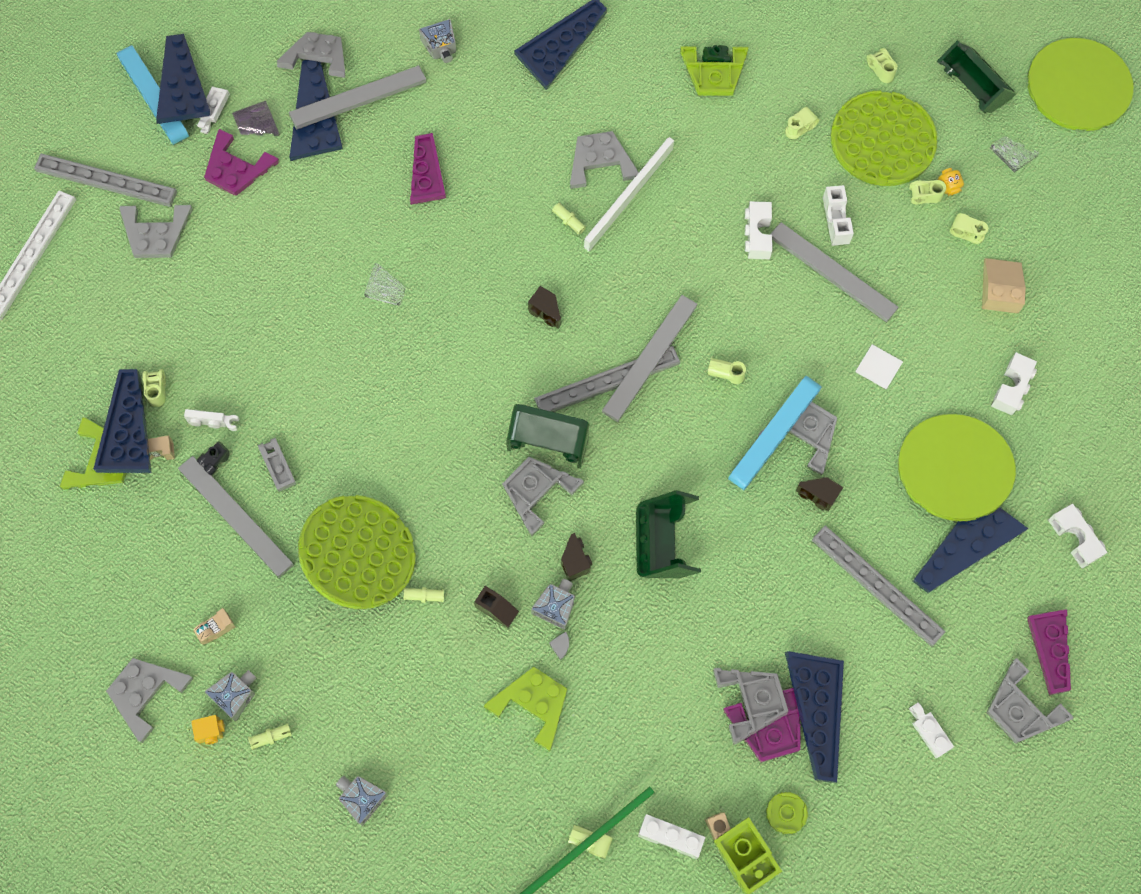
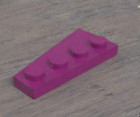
M433 133L415 136L410 205L446 198Z
M1067 609L1027 617L1049 695L1071 691L1070 664H1068Z

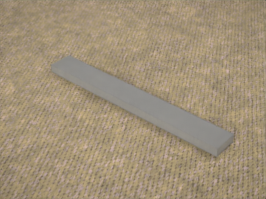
M416 66L290 111L289 116L297 130L426 83V77L420 67Z
M42 153L34 167L35 171L168 207L172 206L177 194L175 188Z
M782 222L770 234L773 241L886 323L897 311L898 306Z
M681 295L603 408V414L619 422L697 308V303Z
M673 346L669 347L651 375L680 364ZM636 360L534 398V401L539 409L555 412L616 389Z
M194 456L178 468L278 578L294 566L287 556L220 484L204 470V467L197 462Z
M824 526L811 540L928 645L932 647L946 632L827 526Z

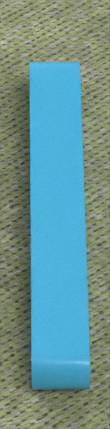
M131 45L116 54L152 113L157 117L160 88ZM181 121L160 124L173 145L189 137Z
M808 376L802 379L732 471L728 480L742 490L747 488L822 388L821 385Z

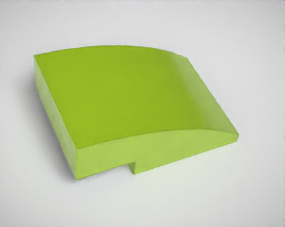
M749 817L714 840L722 858L744 894H751L782 872L771 855V850Z

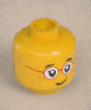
M948 168L943 170L942 175L938 177V180L943 181L946 185L944 194L951 196L962 191L961 188L964 186V181L959 170Z

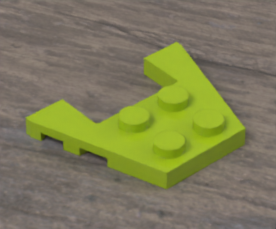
M681 46L680 53L697 94L701 96H733L748 53V47H733L732 62H697L696 47Z
M82 417L77 433L79 436L96 439L85 474L65 471L60 487L65 490L71 487L83 488L89 485L101 486L123 483L126 473H96L93 468L104 428Z
M532 667L484 705V708L500 717L512 700L545 722V725L534 741L550 752L567 688L537 668Z

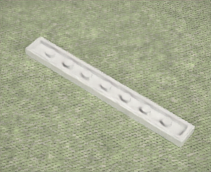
M670 137L666 139L584 239V248L590 251L671 153L674 146L673 139Z
M62 191L57 192L0 283V320L4 318L76 201L74 196Z

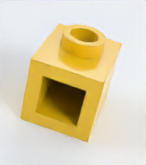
M217 715L191 721L194 740L197 743L209 745L217 743L218 739L223 738L222 732H225L223 719L220 720Z

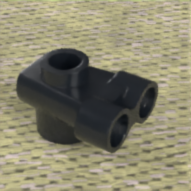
M218 441L205 454L202 453L198 457L197 462L204 467L208 474L213 475L218 469V464L226 462L230 453L223 443Z

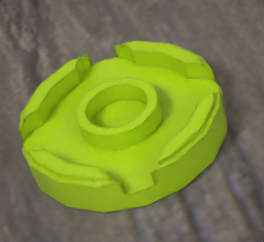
M781 792L768 802L766 817L770 826L776 832L793 834L800 831L806 824L808 810L804 801L797 794Z

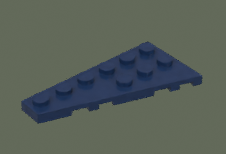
M600 0L589 1L514 50V55L547 90L605 16L607 8Z
M184 34L166 36L156 123L162 124L210 116V109Z
M302 60L296 109L329 98L321 62ZM335 116L297 130L293 126L290 161L343 149Z
M119 369L93 468L96 473H152L141 379L137 369Z
M1000 507L993 513L976 518V520L958 521L912 582L925 592L930 593L1029 528Z
M787 651L785 652L814 779L837 783L844 661Z

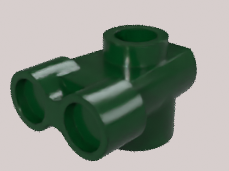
M714 45L713 47H704L702 60L703 62H731V56L728 55L727 46Z

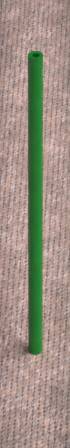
M649 786L520 894H533L651 797L655 793L653 789Z

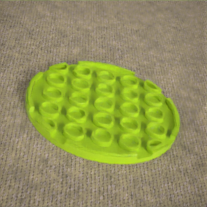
M1066 38L1047 45L1035 56L1027 75L1028 91L1031 99L1036 103L1037 109L1052 122L1071 130L1094 131L1112 125L1126 112L1133 97L1132 75L1122 58L1107 46L1089 39Z
M870 91L848 100L836 114L831 128V145L839 163L854 177L873 185L896 186L916 179L929 167L937 149V131L930 115L917 102L914 103L906 98L905 95L896 92Z
M945 414L926 419L915 426L906 436L898 457L899 477L910 498L916 504L918 503L926 509L928 513L947 520L970 521L993 513L1008 498L1015 482V460L1007 442L991 426L970 416Z
M343 495L329 499L309 515L301 529L298 540V556L302 570L310 584L322 596L335 604L352 609H371L382 606L393 600L404 590L414 571L416 553L414 552L413 538L408 527H405L399 519L400 516L395 511L373 498L360 495Z

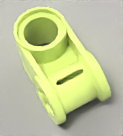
M881 48L879 52L867 55V63L879 79L884 83L892 82L896 74L897 64L891 58L885 48Z
M805 107L789 118L785 134L790 139H797L807 131L812 130L819 123L820 119L808 107Z
M941 180L915 181L909 185L910 190H912L911 203L913 204L938 203L942 200L946 191V185Z
M960 213L956 215L950 233L955 237L965 239L974 244H980L988 232V225L983 221Z
M160 369L157 372L149 373L143 371L144 395L153 407L162 406L166 400V377L164 370Z

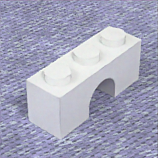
M844 185L826 187L823 203L831 245L850 244L854 233L851 218H846L847 197Z
M750 201L749 207L745 208V219H748V224H745V235H748V241H745V252H748V259H770L772 235L762 234L758 228L770 226L772 202Z
M1015 353L1004 374L1014 381L1015 387L1002 384L997 390L991 407L1013 415L1016 410L1020 411L1024 400H1021L1023 394L1026 395L1031 386L1028 382L1034 378L1037 369H1035L1037 361Z
M1074 504L1055 513L1048 519L1059 536L1070 532L1078 537L1079 546L1071 554L1082 569L1108 553L1105 550L1104 543L1098 540L1093 528L1086 523L1081 511Z
M647 814L644 817L638 834L640 838L655 844L668 846L675 849L678 853L694 859L699 858L705 840L704 836Z

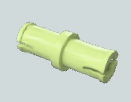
M561 203L555 205L552 212L563 220V224L570 226L578 235L583 233L586 226L575 217V214L573 212L570 213Z
M405 587L404 600H419L421 603L426 601L443 602L444 589Z
M287 723L272 730L268 728L266 732L248 737L251 749L254 750L269 743L270 745L275 744V741L292 736Z

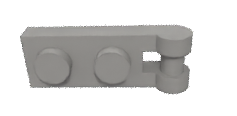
M276 438L270 439L271 442L259 444L258 448L278 492L296 485V482ZM271 449H274V450H275L274 452H272V453H270V454L267 453V451H269V450H271Z

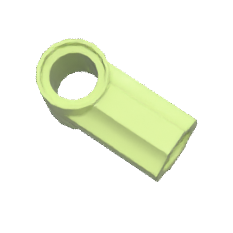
M711 358L708 375L728 379L733 384H740L744 381L746 367L742 362L736 361L731 363ZM740 371L741 374L735 375L733 372Z
M574 825L568 843L578 846L593 832ZM603 835L586 850L595 856L606 859L613 838Z

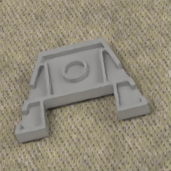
M306 32L277 60V67L292 70L298 58L331 63L329 75L345 78L341 37Z
M613 131L577 137L570 189L586 187L584 170L620 165L623 181L632 180L638 175L639 172Z
M174 205L173 222L137 223V207L120 206L119 209L133 256L135 258H172L180 240L182 229L187 224L186 220L189 214L191 215V205Z
M811 402L789 433L817 449L807 467L822 476L837 417Z
M528 457L502 485L529 534L533 536L544 525V521L532 512L531 509L556 483L570 495H573L584 484V481Z
M132 658L106 692L137 740L143 743L154 728L138 716L165 682L183 693L193 678L187 674Z
M1017 658L1012 661L986 712L1015 744L1074 718L1062 704L1057 705L1045 717L1019 690L1016 684L1030 671Z
M721 668L713 669L718 688L735 684L739 685L749 721L729 725L733 745L788 714L786 701L776 673L754 671L748 673L733 669L731 671L721 670Z

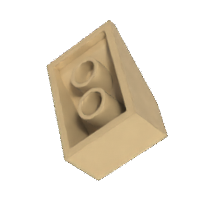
M985 258L982 309L1019 313L1025 305L1026 290L1022 263Z

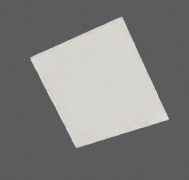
M872 344L855 372L887 389L903 361Z

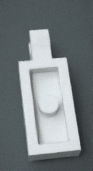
M216 87L211 88L206 98L210 109V116L200 117L201 120L197 125L199 128H202L201 133L208 134L211 122L216 123L230 95L228 90Z
M185 409L184 417L192 426L208 425L211 428L227 426L231 431H237L238 429L237 426L231 425V422L239 421L236 415L226 416L224 413Z
M919 702L909 708L917 720L912 723L935 758L940 757L954 747L931 712L925 715Z

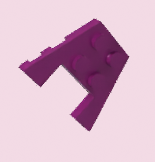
M219 129L204 178L207 182L237 196L253 184V180L260 175L266 174L267 170L273 165L276 166L279 163V159L264 152L254 166L226 152L234 137Z
M793 688L783 690L788 714L744 739L760 763L801 750L800 717ZM742 703L723 708L724 713L732 724L747 721Z

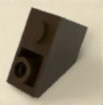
M539 286L528 301L529 313L534 317L542 318L547 325L559 329L561 318L556 295Z
M825 477L800 482L796 492H798L801 498L814 502L815 506L819 509L829 511L844 487Z
M575 533L571 534L561 558V566L568 581L590 573V566H592L589 555H585L582 550L584 548L582 539L580 537L577 538Z
M484 586L474 601L476 609L507 628L510 627L519 613L504 597L487 586Z

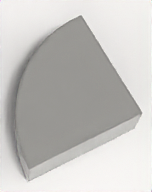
M566 632L549 642L559 660L564 658L569 648V638Z

